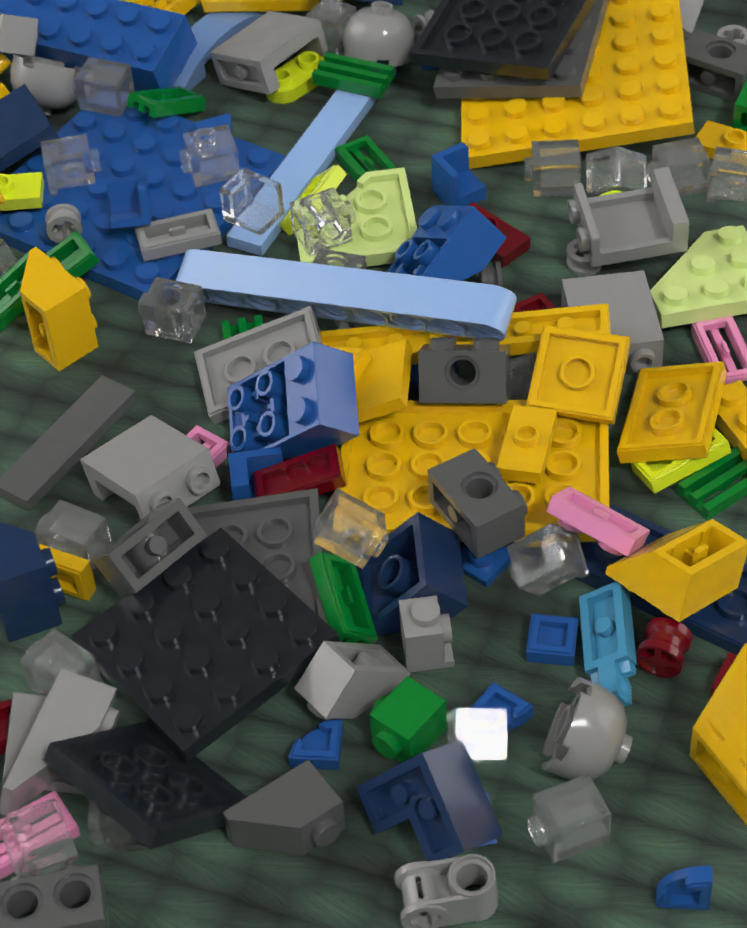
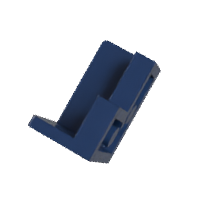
M463 739L422 752L356 786L375 834L410 820L428 862L452 858L502 836L501 827Z

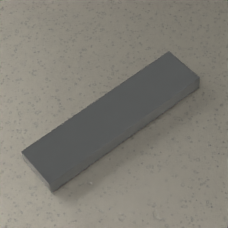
M102 375L0 477V497L30 511L137 402L136 391Z

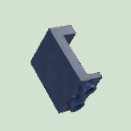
M26 84L0 99V172L45 144L54 159L67 151Z

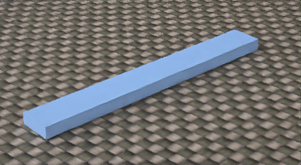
M377 60V63L389 65V61ZM336 90L226 235L227 246L263 256L281 232L280 222L311 180L328 168L336 157L335 147L347 142L378 98Z

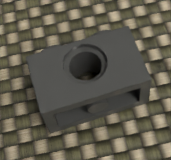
M695 28L684 41L689 87L736 103L747 79V45Z
M436 337L431 338L430 344H424L418 351L419 403L507 404L511 396L510 345H500L499 338L481 337L474 338L473 344H456V338ZM460 359L470 361L476 370L475 377L472 379L459 377L454 369L455 361Z
M475 448L427 470L429 502L477 559L525 536V515H527L528 509L523 496L519 491L511 490L503 481L496 465L493 462L487 463Z
M178 498L159 505L92 558V561L119 596L134 594L198 544L207 534L182 500Z

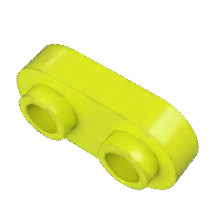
M306 51L277 68L275 73L280 88L270 95L266 94L267 99L274 103L287 104L299 99L319 86L312 84V72L314 69L318 70L320 60L324 61L323 55L313 51Z

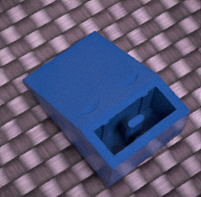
M434 205V207H430L422 214L418 221V229L411 239L404 241L395 253V261L388 271L385 272L463 281L483 271L507 237L474 206Z
M313 341L227 387L231 453L281 448L283 459H287L335 443L339 446L360 436L352 353Z

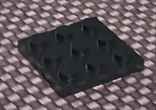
M148 721L51 742L43 759L60 774L64 782L76 787L94 802L98 811L113 818L130 833L131 838L135 842L147 847L149 850L225 827L223 812L247 798L246 795L197 756L187 762Z

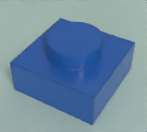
M466 545L461 548L464 574L486 588L515 560L514 552L505 546L479 559L475 557Z

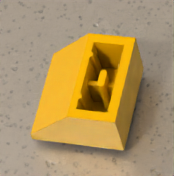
M37 247L29 250L20 294L34 350L60 372L99 347L95 331L97 321L91 313L89 303L91 293L87 284L80 277L75 278L68 273L55 257H48Z
M710 519L664 535L638 549L628 557L625 556L607 566L605 574L623 585L628 591L637 594L660 609L665 615L681 622L738 588L747 556V540L714 519Z

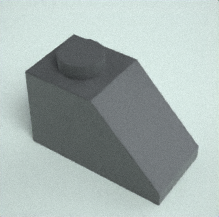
M309 760L223 812L228 840L233 847L306 855L317 847H325L331 844L346 829L343 801Z

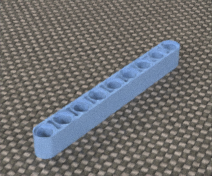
M199 249L186 250L173 286V290L178 295L196 302L291 314L311 306L316 318L466 338L494 337L499 338V341L505 339L517 301V297L512 291L492 284Z

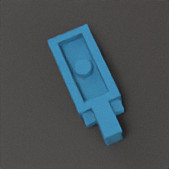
M616 581L579 596L584 669L591 677L593 683L614 693L623 706L626 707L632 704V686L628 678L636 675L635 665H637L630 591Z

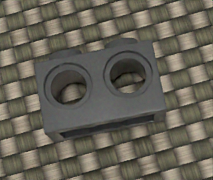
M72 865L58 872L36 876L28 874L18 875L9 881L0 882V928H110L106 889L99 865ZM78 902H87L82 907L75 909L70 908L72 905ZM34 911L32 915L18 919L23 913Z

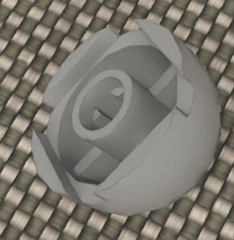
M384 1L372 2L370 7L362 8L351 15L346 23L342 43L344 56L376 63L377 60H389V65L394 67L406 65L411 62L409 52L415 42L414 29L407 17L400 11L393 9L391 3Z
M13 54L10 82L13 91L26 84L44 113L51 116L53 109H65L72 105L79 97L86 69L79 66H74V69L64 67L65 63L29 55H24L23 58L18 54Z
M578 677L568 689L576 693L571 705L561 702L555 714L542 753L545 756L552 755V759L542 763L541 769L565 779L582 782L593 781L604 775L614 762L622 764L630 751L633 738L625 734L628 722L623 704L614 693L596 683Z

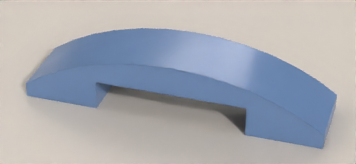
M216 12L208 13L191 27L197 45L173 87L181 86L192 90L206 77L204 65L212 59L210 52L265 13Z

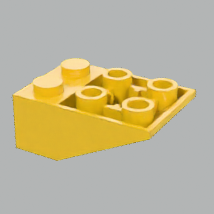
M747 643L742 647L694 724L689 754L746 825Z

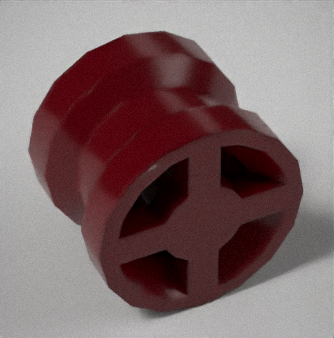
M668 617L652 618L647 623L644 631L645 640L637 648V663L643 670L652 675L663 678L676 677L681 673L685 661L683 655L689 651L692 644V633L684 624Z

